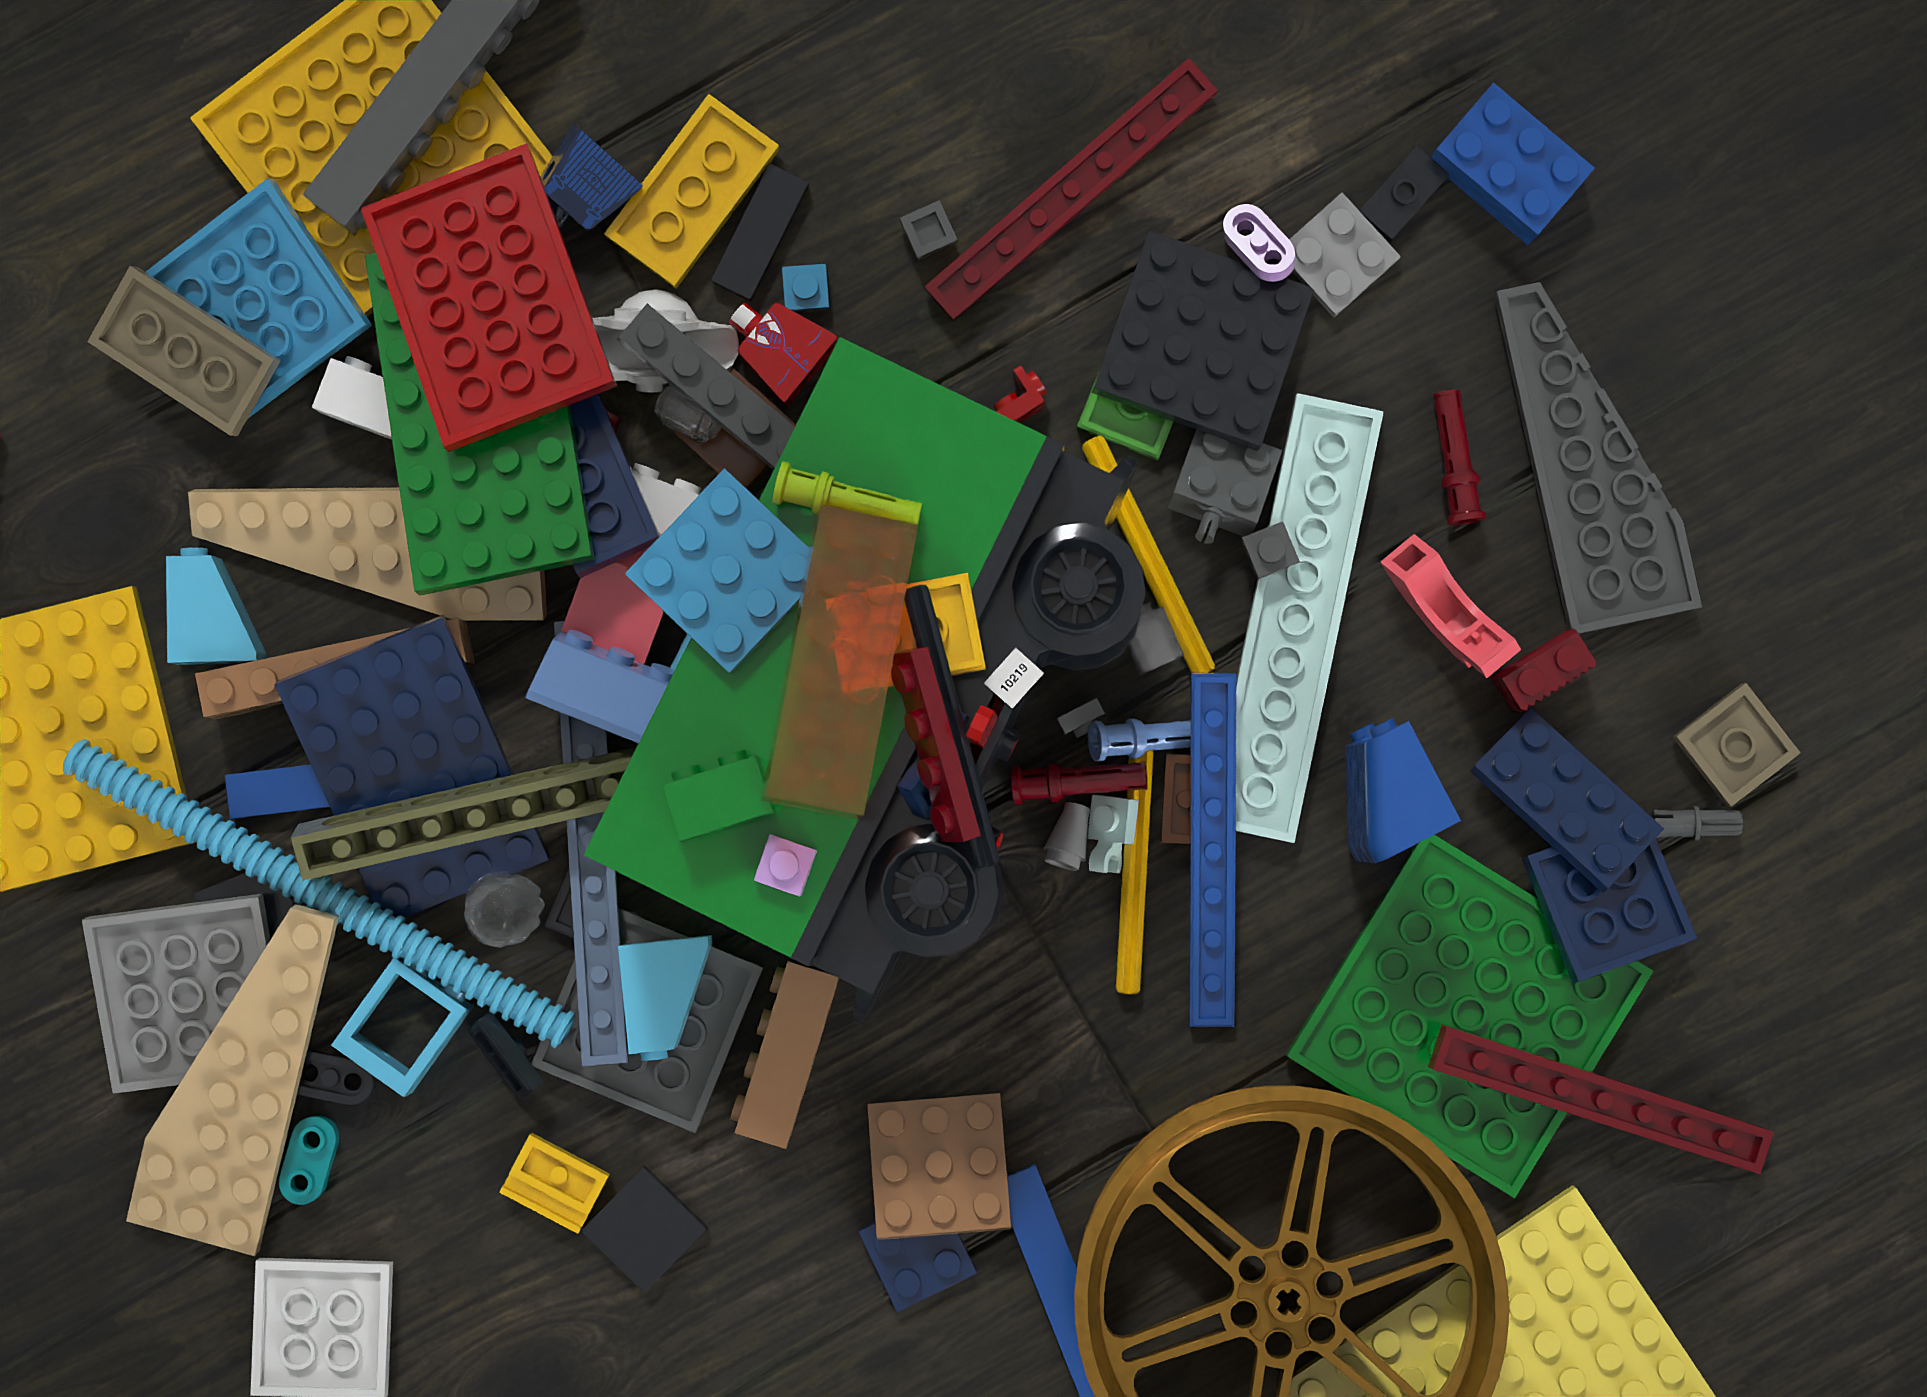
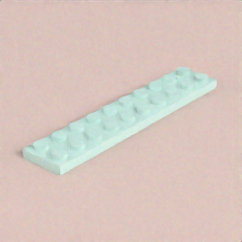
M1298 393L1295 396L1268 527L1282 521L1284 522L1300 562L1257 580L1236 687V831L1295 843L1384 411Z

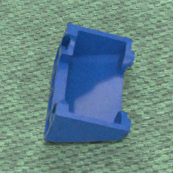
M1391 718L1377 726L1374 723H1370L1349 734L1353 742L1346 746L1347 846L1355 861L1378 863L1461 821L1409 721L1396 725L1394 719Z

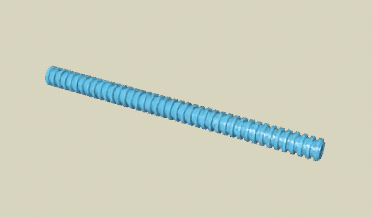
M82 739L75 743L68 752L63 763L64 774L68 776L75 774V779L78 782L88 781L87 785L89 788H100V794L104 796L111 794L112 801L116 803L123 801L124 807L129 810L136 808V814L139 816L147 814L150 822H161L160 826L162 829L168 830L172 828L173 835L177 837L184 835L187 843L197 842V848L200 850L209 849V855L212 857L222 856L221 861L223 863H234L233 867L237 871L245 869L246 876L251 878L256 875L259 883H270L271 890L277 891L281 889L282 896L286 898L290 896L295 897L294 902L301 905L304 902L308 908L339 916L337 925L339 923L343 924V930L346 932L356 931L355 937L359 939L365 936L368 938L367 943L371 946L377 943L380 945V951L387 952L390 950L393 958H404L405 965L411 966L415 964L417 966L416 971L420 973L424 971L429 972L428 977L434 980L438 977L441 979V985H452L455 993L463 991L466 993V999L471 1000L474 997L478 1000L477 1005L480 1007L486 1004L490 1006L489 1012L495 1014L499 1011L502 1013L501 1018L505 1021L511 1018L515 1020L514 1026L519 1028L521 1025L527 1027V1033H538L539 1040L544 1041L547 1038L551 1041L550 1046L556 1048L563 1043L576 1019L574 1018L575 1012L569 1011L565 1013L562 1011V1005H551L550 998L545 997L543 1000L538 998L539 992L535 990L531 993L526 991L527 986L523 983L519 986L515 985L514 978L508 977L505 979L502 977L501 971H490V965L487 963L481 966L478 964V958L474 956L470 959L465 957L466 951L462 949L458 952L454 951L453 944H442V938L439 936L429 937L428 930L423 929L419 931L417 930V924L411 922L409 925L406 924L405 917L399 915L396 918L392 916V910H381L380 903L374 902L371 904L368 902L369 897L365 895L361 897L356 896L357 891L355 889L345 890L344 883L340 881L336 884L333 883L330 875L302 881L296 856L292 854L285 856L284 850L280 847H277L275 850L272 849V843L269 841L261 843L260 836L256 834L247 835L248 830L244 827L236 829L235 822L231 820L224 822L221 814L211 815L210 808H199V802L196 800L188 802L187 795L183 793L176 795L175 789L171 786L163 788L162 781L154 780L152 782L151 775L147 773L140 775L139 769L135 766L127 768V762L122 759L115 761V756L112 753L102 754V748L99 746L91 747V743L87 739Z

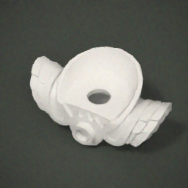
M659 289L642 291L627 299L621 308L614 309V316L592 318L615 381L628 380L629 382L636 383L637 391L660 392L663 391V384L668 383L617 341L619 336L647 303L729 372L738 355L739 339L735 328L731 325L698 320L688 303L671 292Z

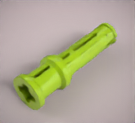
M785 461L780 466L772 503L778 505L785 501L809 507L812 509V513L817 515L825 514L828 510L897 527L912 533L916 532L923 505L921 502L904 500L880 492L834 481V476H830L828 472L823 471L820 475L793 469L791 468V463Z

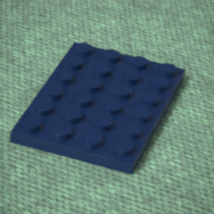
M444 615L278 680L274 684L334 816L514 775ZM535 827L358 869L373 902L380 903V909L383 911L386 909L392 910V916L397 918L399 915L403 917L409 916L549 860L550 855L538 828Z

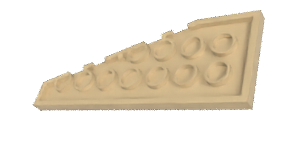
M399 487L194 489L188 492L192 536L434 614L444 615L450 619L459 618L464 621L544 620L547 617L544 570L421 596L414 592Z
M297 904L290 908L146 1136L127 1215V1222L255 1256L260 1251L339 916Z

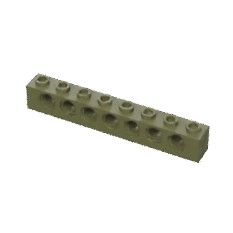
M637 747L300 823L293 832L291 841L302 881L605 812Z

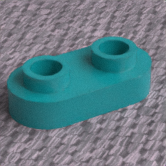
M314 1115L305 1118L295 1126L292 1132L279 1178L280 1191L291 1203L298 1205L308 1204L319 1198L326 1189L339 1144V1131L336 1124L325 1116ZM310 1131L316 1132L320 1136L318 1147H312L308 1144L307 1134ZM300 1174L307 1178L308 1186L306 1190H300L295 1186L294 1179L296 1175Z

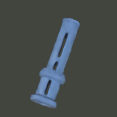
M1133 718L1127 719L1125 724L1104 725L1101 721H1094L1088 729L1089 751L1094 761H1104L1106 756L1128 755L1129 758L1134 759L1143 756L1145 751L1190 747V721L1143 724L1142 721Z

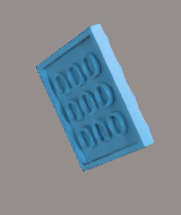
M268 178L146 271V273L281 360L249 417L372 326L275 180Z

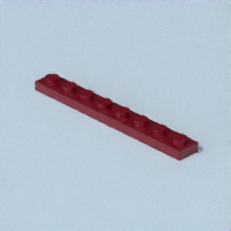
M1188 58L925 286V291L946 315L955 322L1216 96L1218 90L1192 60Z
M1444 1024L1441 1025L1428 1067L1433 1070L1761 1174L1774 1134L1769 1129Z

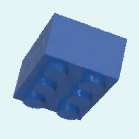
M1494 82L1431 156L1437 164L1450 174L1448 176L1449 180L1526 245H1529L1595 169Z

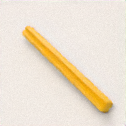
M1102 435L1089 439L1083 444L1082 449L1089 464L1108 473L1117 466L1113 454ZM1128 488L1116 519L1130 548L1142 566L1143 575L1191 673H1209L1214 670L1215 664Z
M1154 750L1145 751V754L1139 758H1129L1128 764L1146 762L1148 790H1127L1126 797L1127 799L1139 800L1134 844H1124L1116 976V990L1121 994H1138L1141 984Z

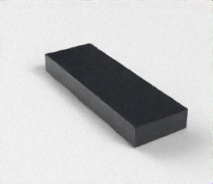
M769 163L711 279L713 284L752 302L809 188V182Z

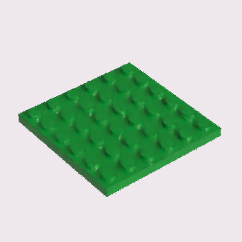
M1432 835L1415 844L1290 1046L1286 1056L1351 1097L1380 1107L1409 1123L1429 1138L1447 1157L1515 1198L1567 1112L1429 1068L1428 1064L1441 1025L1444 1024L1592 1072L1654 971L1636 961L1572 984L1539 900L1438 836Z

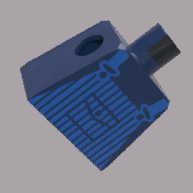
M574 124L568 130L541 175L546 193L552 199L550 204L560 230L571 217L587 231L591 230L643 187L640 182Z

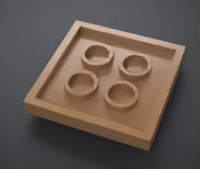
M1000 1093L867 1104L877 1240L1011 1229Z

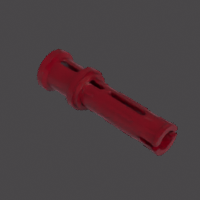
M1452 389L1434 393L1433 400L1437 413L1446 473L1442 477L1441 487L1447 490L1450 509L1447 525H1465L1486 520V512L1480 508L1477 485L1481 483L1480 475L1477 474V471L1473 470L1470 459L1461 390Z
M1146 762L1080 768H1063L1062 765L1057 763H1049L1048 768L1022 770L1020 766H1012L1011 784L1015 805H1023L1024 800L1050 798L1052 802H1060L1061 799L1065 798V795L1123 790H1148Z

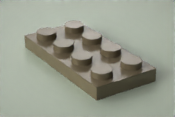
M129 266L87 341L230 436L239 435L281 361L142 269L134 266Z

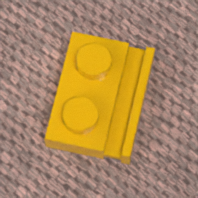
M531 1133L499 1193L578 1234L610 1173Z

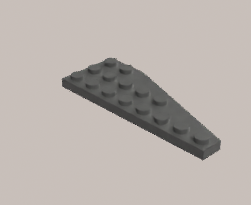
M1540 282L1496 291L1494 298L1568 630L1575 629L1580 634L1701 608V599L1683 520L1676 508H1672L1661 490V483L1655 473H1651L1637 450V443L1604 388H1600L1589 369L1591 366L1583 353H1579L1567 333V326Z

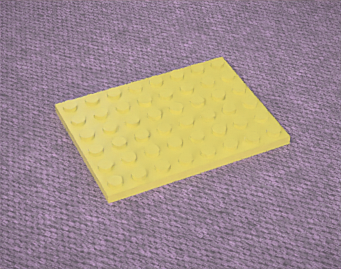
M1570 1186L1496 1236L1504 1261L1508 1285L1509 1326L1504 1360L1492 1397H1716L1575 1186ZM1454 1264L1354 1331L1366 1345L1422 1395H1431L1441 1389L1459 1356L1469 1313L1470 1287L1469 1277L1465 1269L1460 1264ZM1346 1338L1335 1349L1334 1353L1385 1396L1409 1397ZM1322 1355L1317 1356L1293 1372L1288 1397H1371Z

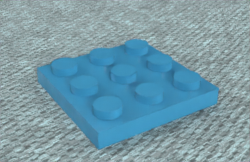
M724 468L628 569L625 575L724 669L732 674L831 568Z

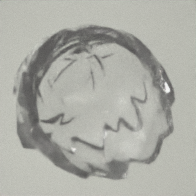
M506 871L486 874L471 885L466 893L464 918L469 931L481 943L498 948L525 941L530 936V933L540 925L539 914L545 906V903L539 897L541 889L529 878L517 874H509Z

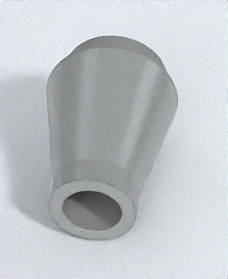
M1065 802L1063 812L1043 848L1047 852L1045 862L1068 870H1079L1081 861H1086L1090 808L1077 803Z

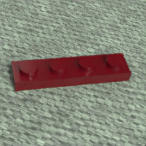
M928 646L907 649L891 654L890 657L893 664L891 678L894 687L903 699L906 710L904 717L905 728L909 737L915 742L920 760L917 766L918 774L923 785L928 788L933 806L931 809L933 826L941 835L943 842H965L979 837L981 834Z

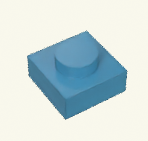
M826 264L782 267L786 308L795 313L830 310Z

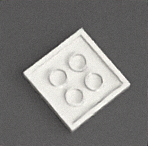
M284 1258L257 1259L255 1266L250 1396L388 1397L393 1262Z

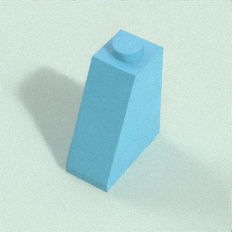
M181 548L180 556H166L167 663L176 665L243 664L266 659L267 653L223 560L208 555L207 548Z
M712 935L618 946L629 1054L640 1053L641 1061L668 1058L667 1050H673L678 1047L712 946Z

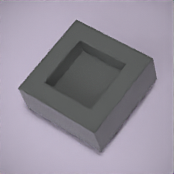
M940 200L900 217V223L918 261L958 243V239Z
M1283 521L1240 539L1257 580L1300 562Z
M1096 698L1058 717L1056 721L1063 735L1073 731L1075 737L1078 738L1088 733L1090 724L1097 721L1096 718L1105 713Z

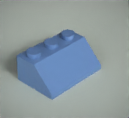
M568 630L567 633L561 631L552 640L530 685L526 699L639 743L674 670L661 664L653 663L649 667L634 661L635 655L622 648L610 647L607 650L592 644L593 638L582 632Z

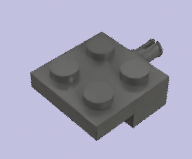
M1195 430L1167 508L1201 520L1195 537L1201 542L1206 529L1209 528L1204 541L1206 544L1214 542V536L1218 527L1244 537L1252 534L1258 523L1282 450L1262 443L1259 451Z

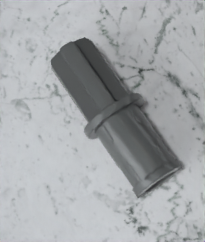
M1692 806L1691 810H1652L1651 817L1664 828L1656 838L1682 836L1692 837L1693 841H1699L1700 836L1740 835L1743 830L1742 813L1738 810H1700L1698 806Z

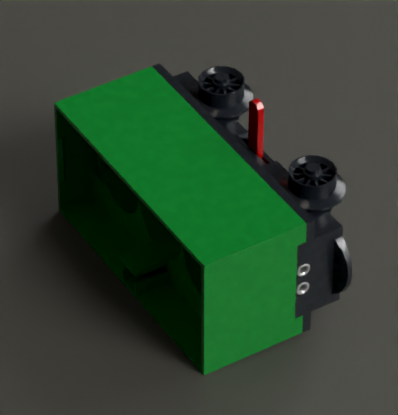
M839 337L759 499L771 513L824 561L831 570L732 674L724 669L692 637L690 638L594 832L584 856L806 966L814 965L856 986L853 1017L855 1021L864 1024L882 991L886 988L903 951L923 957L950 955L980 939L998 918L1004 889L1001 868L998 863L987 868H976L968 841L943 842L941 835L933 826L931 815L925 820L911 813L897 784L905 771L912 766L919 756L915 742L909 737L905 728L904 717L906 710L902 696L895 687L848 696L842 695L825 600L968 573L986 669L953 675L952 679L961 712L970 718L966 725L969 727L966 737L969 739L980 786L983 790L997 759L1000 758L1007 762L1019 740L1021 732L1013 729V726L1033 688L1032 686L1020 701L1011 708L984 684L1010 653L1017 648L1040 670L1042 667L1050 664L1074 671L1099 668L1120 656L1136 635L1146 594L1143 570L1130 546L1112 533L1110 528L1122 506V501L1131 484L1139 460L1127 456L1108 473L1066 453L1064 444ZM782 462L791 463V468L816 475H820L823 471L828 472L830 476H834V481L923 503L916 532L912 533L897 527L828 510L825 514L817 515L813 514L812 509L809 507L785 501L780 505L772 503L774 488ZM741 750H746L747 757L759 756L777 812L695 839L680 842L662 788L663 784L673 782L671 773L694 765H699L701 772L720 767L717 758ZM992 827L997 850H999L1003 839V832L1001 831L997 838L999 830ZM770 834L817 850L802 896L754 881Z

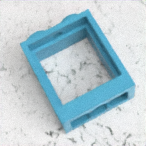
M400 957L399 959H392L331 1046L398 1094L405 1097L413 1093L474 1006L465 1000V992L455 993L452 985H441V982L437 979L432 980L428 977L429 972L424 971L420 973L416 971L417 966L415 964L407 966L404 964V958ZM399 975L450 1011L448 1017L410 1069L358 1033Z

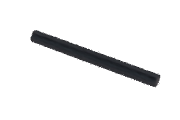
M926 585L913 586L904 590L903 597L917 648L928 646L981 834L979 837L968 840L974 866L976 868L991 867L999 863L1000 858L971 747L966 737L967 732L931 595Z

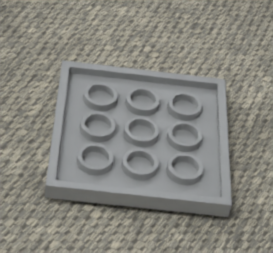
M263 894L90 916L82 920L113 1094L180 1084L270 942Z

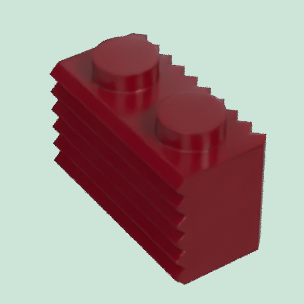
M1575 629L1564 631L1493 675L1491 680L1510 711L1522 712L1527 711L1528 707L1535 706V702H1540L1544 697H1549L1550 693L1557 692L1558 688H1563L1565 684L1572 683L1573 679L1580 678L1581 674L1588 673V670L1594 669L1596 661Z

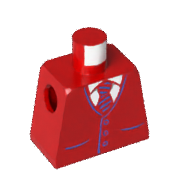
M743 303L729 320V324L746 337L737 349L739 356L787 409L831 356L838 341V337L832 332L779 303H774L764 316H761L748 304Z

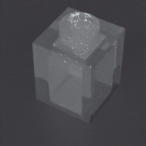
M1150 603L1143 605L1136 635L1128 645L1140 675L1184 656L1163 606L1152 610Z

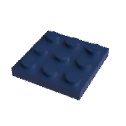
M1656 838L1604 893L1595 887L1553 847L1528 855L1522 859L1572 984L1697 939Z

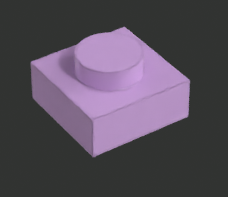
M770 834L754 881L802 896L817 850Z

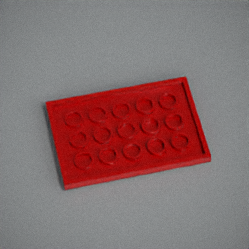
M527 143L361 208L443 447L448 452L617 387L533 154Z

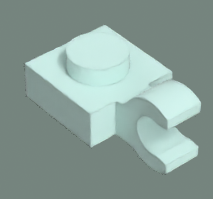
M1092 795L1087 838L1098 840V844L1090 855V871L1120 873L1122 868V844H1134L1139 800Z

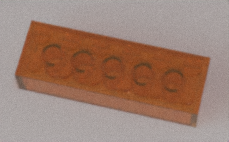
M821 505L816 513L761 801L852 819H859L864 816L918 525Z

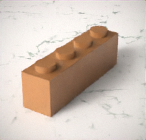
M792 959L787 961L785 968L777 966L770 987V992L777 994L772 1011L764 1009L757 1030L758 1035L764 1036L760 1052L751 1051L743 1076L751 1079L746 1096L737 1095L730 1120L738 1122L735 1130L736 1134L784 1149L787 1148L837 988L838 977L818 967L806 966Z

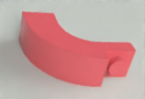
M1415 534L1381 561L1390 579L1411 608L1442 644L1467 668L1473 666L1483 676L1488 678L1521 650L1515 638L1486 616L1464 593L1450 574L1439 553Z

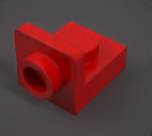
M1020 365L1013 370V378L1024 394L1018 397L1013 392L998 401L993 408L997 413L1021 424L1044 409L1045 401L1042 396L1047 391L1034 371L1026 374Z

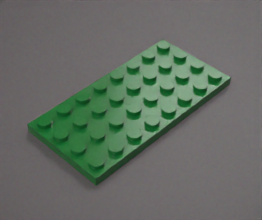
M377 254L365 255L414 592L421 596L595 560L570 405L448 452L443 447Z

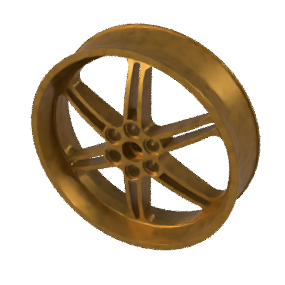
M1260 1086L1213 1096L1184 1109L1164 1121L1145 1136L1126 1155L1111 1175L1095 1203L1085 1228L1079 1252L1074 1290L1078 1348L1086 1377L1095 1397H1139L1134 1387V1377L1141 1368L1237 1337H1247L1256 1346L1249 1397H1261L1265 1366L1281 1369L1276 1397H1288L1296 1359L1305 1351L1318 1352L1371 1397H1387L1334 1353L1344 1338L1409 1397H1492L1504 1360L1509 1326L1508 1285L1498 1240L1482 1203L1470 1183L1455 1164L1429 1138L1390 1112L1355 1097L1301 1086ZM1281 1121L1295 1127L1298 1133V1140L1274 1241L1267 1246L1260 1247L1254 1245L1175 1181L1170 1174L1168 1165L1171 1157L1178 1149L1205 1134L1247 1122ZM1314 1127H1319L1322 1130V1137L1307 1226L1304 1232L1290 1229L1310 1133ZM1357 1129L1369 1135L1388 1148L1418 1177L1438 1211L1437 1224L1432 1230L1332 1260L1319 1257L1316 1250V1242L1331 1145L1335 1136L1341 1130ZM1156 1182H1163L1239 1246L1232 1252L1229 1258H1226L1153 1191V1185ZM1143 1204H1152L1232 1277L1233 1286L1227 1296L1133 1334L1123 1336L1113 1334L1104 1320V1292L1114 1246L1126 1220L1134 1209ZM1442 1239H1449L1450 1247L1447 1250L1354 1283L1348 1271V1268ZM1291 1241L1301 1242L1306 1248V1256L1298 1265H1288L1282 1259L1283 1247ZM1248 1256H1257L1263 1261V1272L1260 1277L1254 1280H1246L1239 1273L1241 1261ZM1444 1263H1457L1465 1269L1469 1277V1313L1465 1335L1459 1356L1441 1389L1431 1395H1422L1341 1321L1340 1308L1346 1300ZM1332 1271L1339 1275L1340 1287L1332 1295H1322L1317 1290V1279L1322 1273ZM1283 1289L1287 1293L1291 1289L1297 1291L1294 1299L1298 1305L1292 1311L1287 1307L1284 1312L1277 1309L1280 1305L1277 1294ZM1240 1301L1252 1303L1256 1310L1252 1322L1245 1325L1236 1324L1231 1319V1309ZM1220 1313L1225 1326L1224 1328L1132 1359H1125L1122 1356V1352L1127 1348ZM1320 1316L1327 1317L1331 1320L1333 1326L1330 1336L1324 1340L1311 1338L1308 1333L1311 1321ZM1284 1332L1289 1336L1290 1345L1285 1353L1273 1355L1266 1350L1265 1342L1271 1333Z

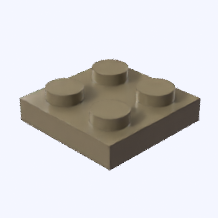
M1747 683L1740 684L1673 736V739L1726 807H1732L1801 753Z

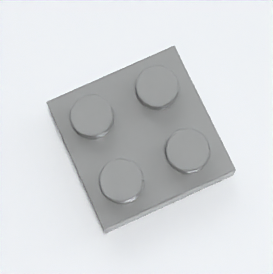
M1343 192L1289 239L1295 249L1293 274L1304 285L1314 289L1313 296L1333 318L1401 258Z

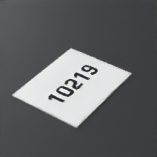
M1015 648L984 684L1013 708L1044 672Z

